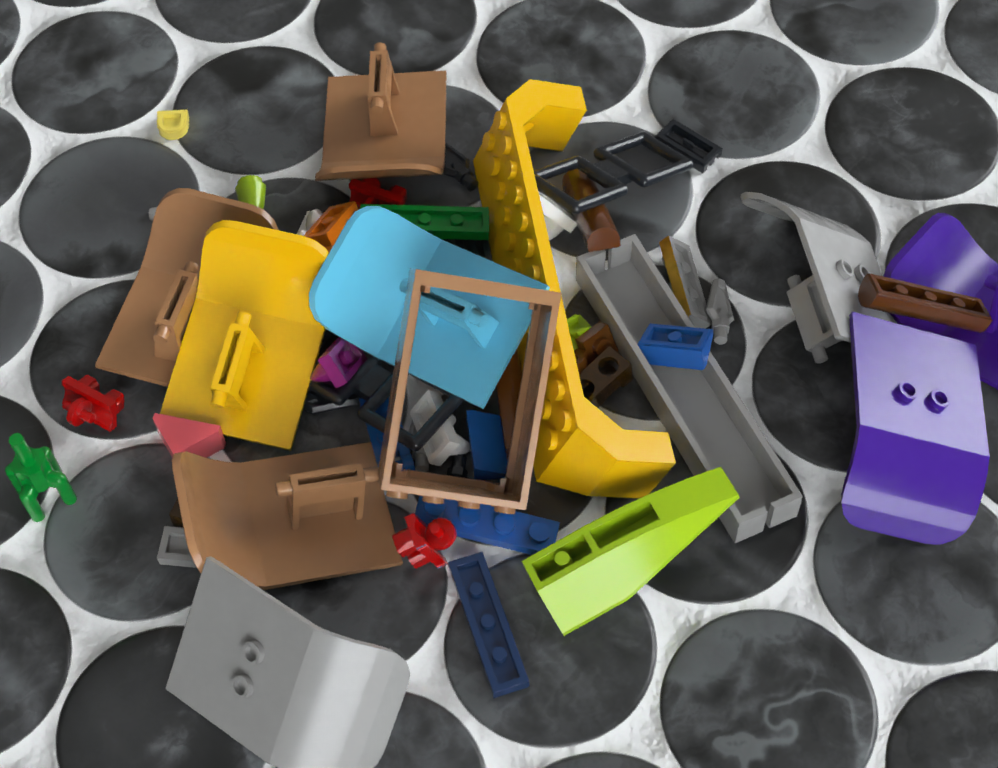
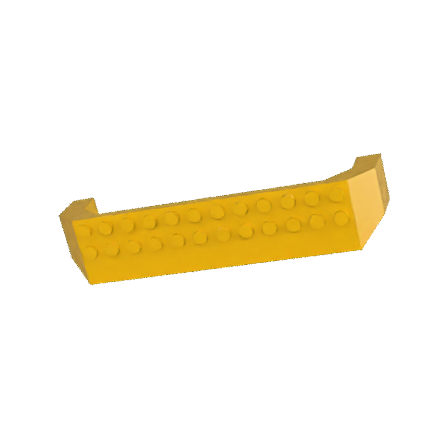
M530 79L508 96L500 111L495 113L493 124L490 130L484 134L482 145L473 160L476 179L479 183L478 190L482 207H489V245L493 262L550 287L549 291L561 293L528 147L563 151L586 113L587 108L581 87ZM561 296L533 465L536 482L586 496L642 498L648 495L676 464L668 432L623 430L584 397ZM529 327L518 345L521 370H523Z

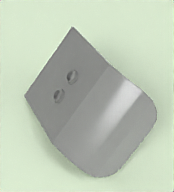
M744 192L741 194L742 204L783 220L795 222L813 275L803 282L799 275L789 277L787 281L790 290L786 293L805 349L812 352L815 363H823L828 360L826 348L842 340L851 343L849 315L852 311L897 323L890 313L865 308L859 303V287L865 275L870 273L882 276L871 244L860 233L848 225L762 193Z
M210 556L206 557L165 689L266 763L277 768H374L380 761L387 746L409 684L410 670L407 662L391 649L348 638L318 627Z

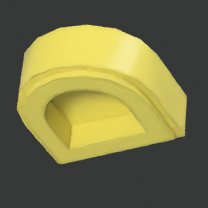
M187 109L157 111V127L162 138L177 140L185 136L189 129V113Z

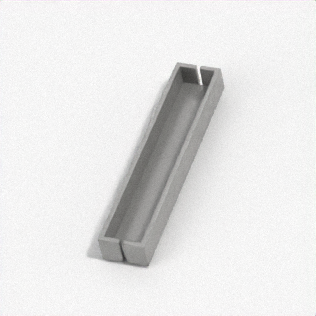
M636 234L621 239L620 247L608 250L607 270H605V250L588 252L577 256L576 281L600 321L608 324L619 353L632 364L633 376L692 474L695 476L721 466L740 498L719 516L733 542H740L762 532L765 523L771 528L796 517L803 495L712 353L709 352L707 365L704 370L650 365L637 345L650 323L694 327Z

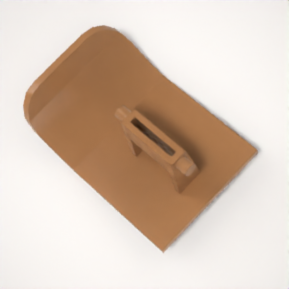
M376 43L374 51H370L369 75L328 77L322 164L319 172L315 174V181L442 175L445 166L446 70L394 73L386 45L384 43Z
M177 188L167 192L157 206L141 268L95 363V367L168 387L196 298L202 248L207 230L213 223L222 220L238 221L279 230L275 220L264 209L241 201L189 188Z
M371 442L242 463L213 460L187 451L173 455L172 469L188 550L200 573H202L206 557L212 556L260 589L268 590L396 567L403 564L402 557L398 554L392 539L395 531L384 490H381L378 484V467Z

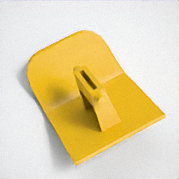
M231 220L213 223L207 230L204 238L196 298L160 414L219 425L225 436L291 451L309 390L310 376L314 371L326 330L313 317L309 307V291L313 280L329 254L327 249L316 240L302 235Z

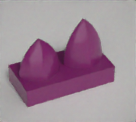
M338 337L319 357V364L312 372L310 380L314 382L332 381L334 386L338 388L352 378L358 368L367 360V357L360 348Z

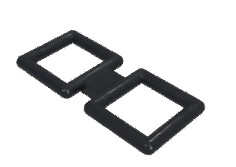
M642 131L596 148L594 150V157L600 161L593 164L585 158L576 155L534 170V175L539 192L571 213L579 214L625 196L628 193V186L626 184L632 181L645 188L691 170L693 168V161ZM644 145L672 162V164L644 174L615 156V154ZM578 169L586 174L588 178L604 187L605 190L576 200L548 182L547 179Z
M327 329L325 330L321 347L334 335ZM370 355L352 378L338 390L325 382H310V390L338 406L343 405L353 393L366 400L357 412L358 418L384 433L386 418L375 411L390 396L393 373L379 366L383 362L382 360ZM420 378L417 379L447 395L448 398L415 435L400 427L398 442L413 451H419L464 401Z

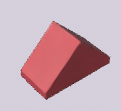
M154 413L152 419L159 436L172 458L175 453L186 451L207 458L224 449L226 445L221 426Z

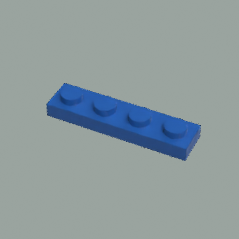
M419 496L415 514L427 526L434 519L446 518L456 527L457 537L530 555L555 543L560 525L558 521L515 511V514L499 513L494 511V506L480 504V509H469L458 506V501L444 499V504L428 503L422 501L423 496Z

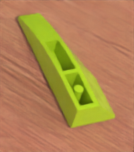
M720 466L624 505L523 560L522 563L538 594L560 631L565 636L629 600L740 497Z

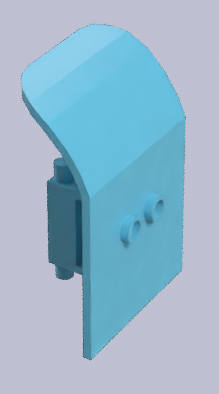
M365 206L355 211L346 222L313 280L309 291V307L314 319L325 329L370 355L395 366L410 268L548 291L550 287L441 240L383 207ZM431 287L430 293L421 292L409 374L484 409L530 325L532 310L528 309L529 302Z

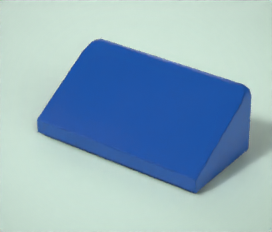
M650 323L637 345L650 365L704 370L707 365L714 333L713 329Z
M466 410L474 479L490 480L505 478L507 458L500 415Z

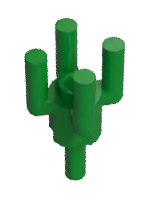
M20 433L12 434L9 437V444L15 452V457L6 466L5 473L34 522H40L45 518V512L36 498L38 493L44 492L50 487L57 489L66 505L74 504L77 496L66 475L62 472L52 450L47 446L31 448Z

